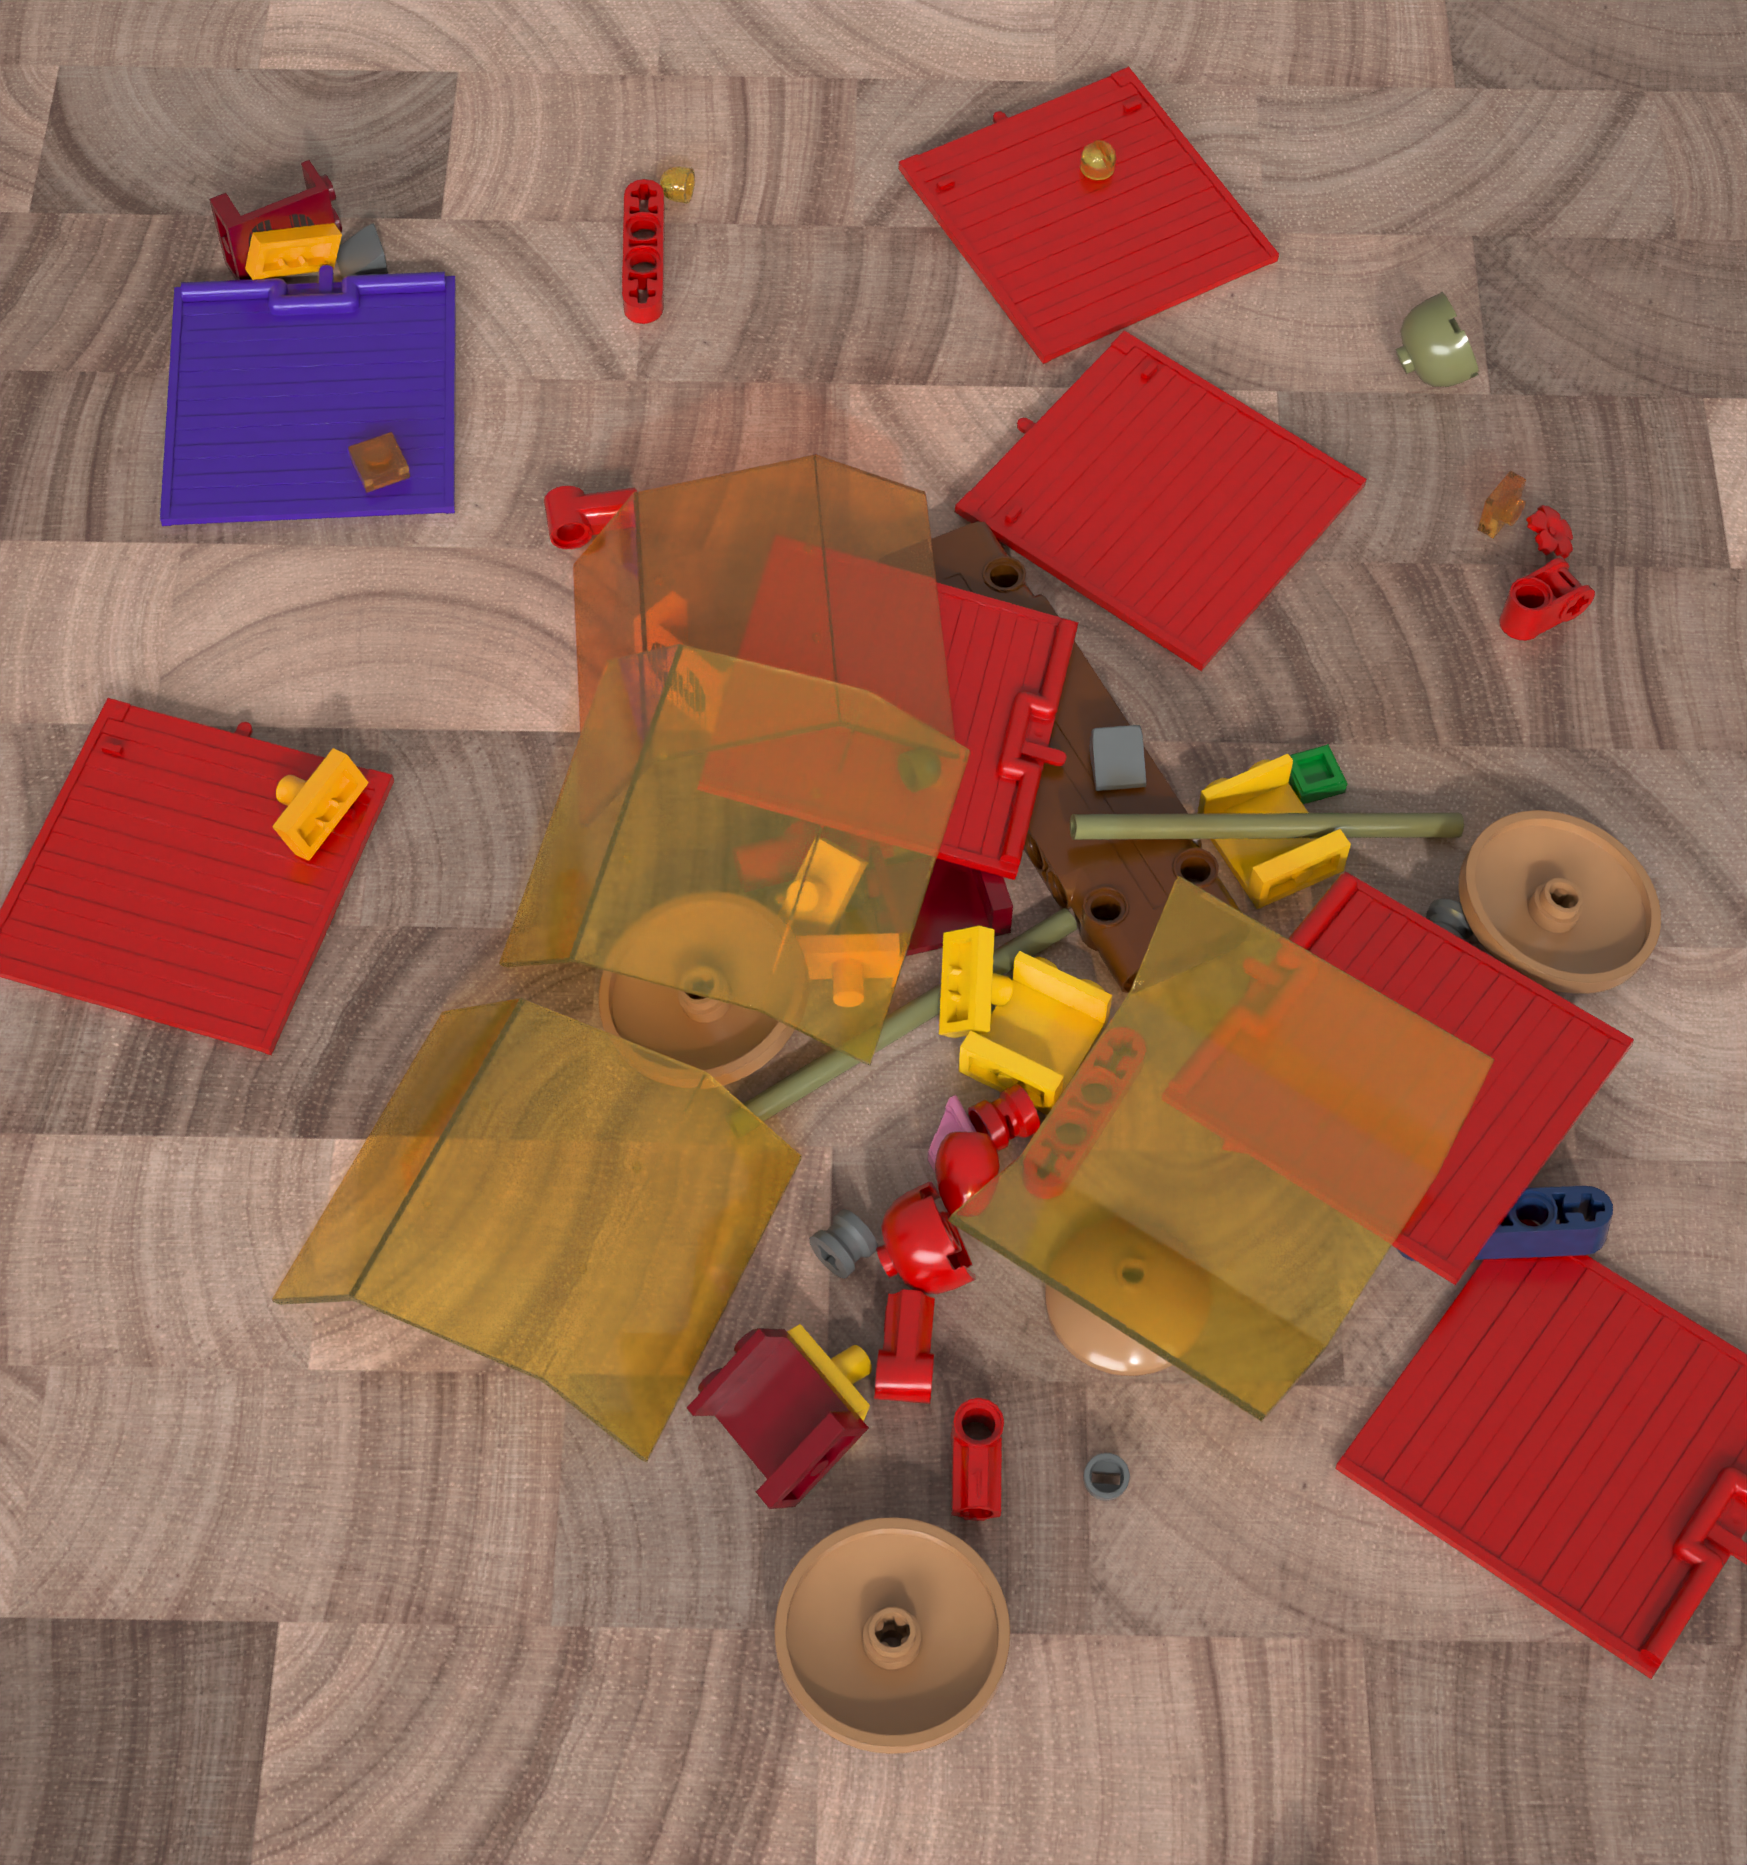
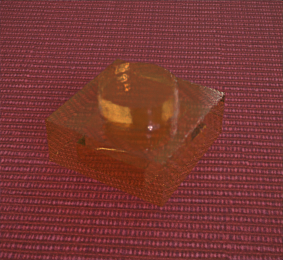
M392 432L348 447L351 462L366 493L410 478L408 464Z
M1512 471L1508 472L1486 499L1478 531L1494 539L1505 524L1510 526L1515 524L1526 504V501L1521 499L1526 482L1525 478Z

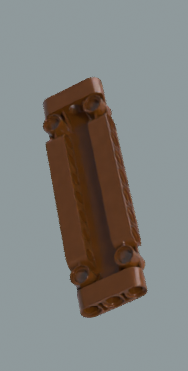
M985 522L970 523L886 556L874 564L1058 616L1044 595L1038 594L1034 596L1025 582L1026 570L1024 565L1019 560L1007 555ZM1074 641L1048 745L1050 748L1063 751L1067 758L1062 766L1044 763L1024 851L1060 908L1073 909L1081 922L1080 936L1087 947L1099 951L1100 957L1122 992L1133 993L1236 948L1248 938L1252 929L1218 877L1219 865L1216 858L1209 851L1202 849L1201 839L1072 840L1070 836V818L1072 814H1188L1145 747L1146 787L1096 791L1089 752L1091 731L1095 728L1129 726L1130 724ZM1192 878L1197 879L1201 882H1190L1186 879ZM1108 917L1112 919V921H1101L1096 918Z

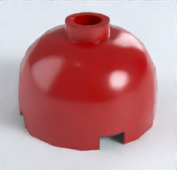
M927 1182L906 1192L891 1204L885 1212L881 1225L884 1244L876 1248L879 1260L889 1278L899 1274L910 1289L922 1291L924 1294L944 1293L976 1280L975 1274L967 1269L973 1265L953 1217L948 1211L939 1212L934 1200L940 1198V1195L932 1182Z

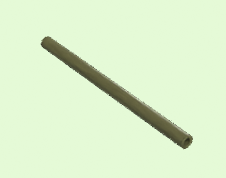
M1459 812L1072 814L1070 818V836L1072 840L1320 838L1338 829L1342 830L1346 838H1459L1464 831V819Z
M1063 908L995 949L993 954V973L1004 975L1014 969V959L1019 951L1033 957L1076 931L1077 923L1073 915L1066 908ZM941 983L723 1115L722 1118L728 1131L734 1138L740 1137L939 1015Z

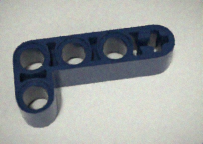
M1593 1186L1527 1188L1474 1260L1578 1256L1596 1253L1607 1240L1613 1215L1612 1201L1604 1191ZM1530 1219L1538 1222L1540 1225L1535 1227L1527 1226L1520 1220ZM1397 1249V1251H1398L1403 1257H1405V1258H1407V1259H1409V1260H1411V1261H1416V1260L1412 1259L1411 1257H1409L1408 1255L1404 1254L1403 1252H1401L1400 1250Z

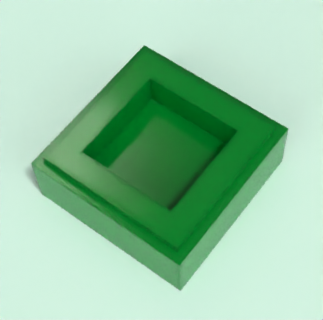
M1329 744L1290 755L1293 764L1288 783L1303 805L1346 792L1348 783Z

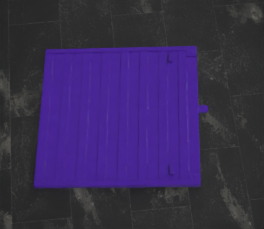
M323 265L319 269V283L286 284L282 279L273 278L181 282V287H174L160 508L162 526L455 513V276H446L445 271L348 275L343 278L342 282H333V268L330 265Z

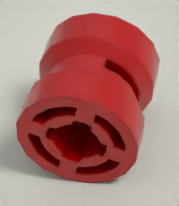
M1018 1084L1003 1090L1000 1093L999 1099L993 1102L983 1100L968 1108L969 1119L976 1132L988 1134L998 1151L1008 1147L1011 1139L1017 1136L1025 1139L1039 1132L1041 1128L1039 1116L1032 1100Z

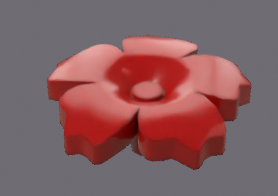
M1541 505L1537 508L1538 511L1526 518L1528 522L1527 527L1538 533L1535 536V541L1538 544L1539 551H1542L1546 556L1554 551L1556 556H1561L1565 559L1573 551L1571 540H1573L1572 530L1565 519L1560 520L1561 516L1556 510L1550 506Z

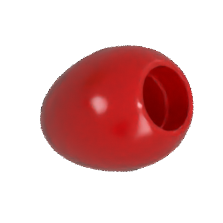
M951 1132L946 1135L938 1148L935 1174L939 1195L949 1214L957 1220H977L983 1215L993 1199L999 1178L1000 1163L996 1145L986 1133Z

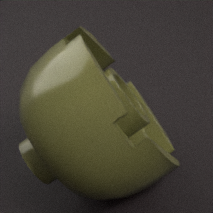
M1443 292L1426 299L1410 311L1403 320L1400 330L1403 346L1395 349L1405 373L1409 374L1415 371L1423 383L1432 387H1451L1479 375L1477 373L1479 368L1465 331H1461L1454 318L1457 315Z

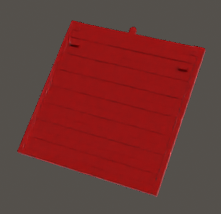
M1130 67L1114 72L1111 76L1009 118L1004 112H995L993 115L994 124L922 154H916L899 161V171L1043 364L1264 266L1271 265L1277 262L1279 258L1277 250Z
M1124 330L1036 423L1024 417L1018 420L1017 429L1025 435L971 491L964 495L955 505L954 512L970 523L985 522L998 541L1202 672L1257 607L1365 487L1367 479Z
M776 537L698 791L1015 880L1028 834L1044 763L1062 766L1067 758L1063 751L1050 748L1048 745L1079 622ZM911 749L929 751L936 757L939 763V774L935 782L928 787L910 793L902 786L895 767L896 756Z
M107 698L0 909V977L272 1055L394 783L393 775L356 766L369 783L308 861L295 855L272 827L288 807L277 800L276 789L281 779L287 775H294L308 781L325 757L251 738L253 729L249 722H241L235 732L232 733Z
M1345 871L1337 878L1282 945L1278 955L1270 965L1255 956H1249L1245 959V970L1258 977L1257 981L1243 998L1231 1007L1172 1079L1169 1087L1162 1094V1101L1456 1285L1614 1069L1630 1050L1634 1039Z
M1530 1219L1520 1220L1527 1226H1539ZM1588 1255L1484 1259L1340 1458L1335 1469L1652 1679L1729 1557L1732 1555L1747 1564V1543L1742 1540L1743 1535L1747 1531V1354Z

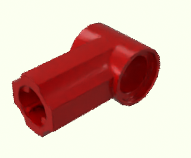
M560 486L549 491L544 498L550 540L557 548L576 549L587 544L592 535L642 529L639 501L635 487L585 494L583 490L575 486Z
M902 1289L900 1292L888 1294L884 1321L883 1349L878 1350L874 1399L930 1404L934 1353L930 1352L935 1298L925 1295L922 1291Z
M974 1398L962 1403L955 1412L950 1437L952 1446L951 1516H957L964 1520L985 1521L1001 1516L1002 1432L1004 1418L999 1407L987 1399ZM972 1422L983 1423L989 1428L992 1435L984 1440L971 1439L965 1434L963 1427Z

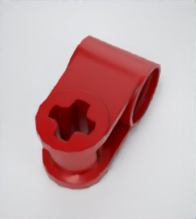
M1564 558L1553 559L1542 568L1512 583L1499 619L1500 627L1505 634L1513 639L1523 641L1534 639L1539 634L1556 625L1579 616L1592 603L1595 591L1589 585H1582L1568 571L1569 564Z

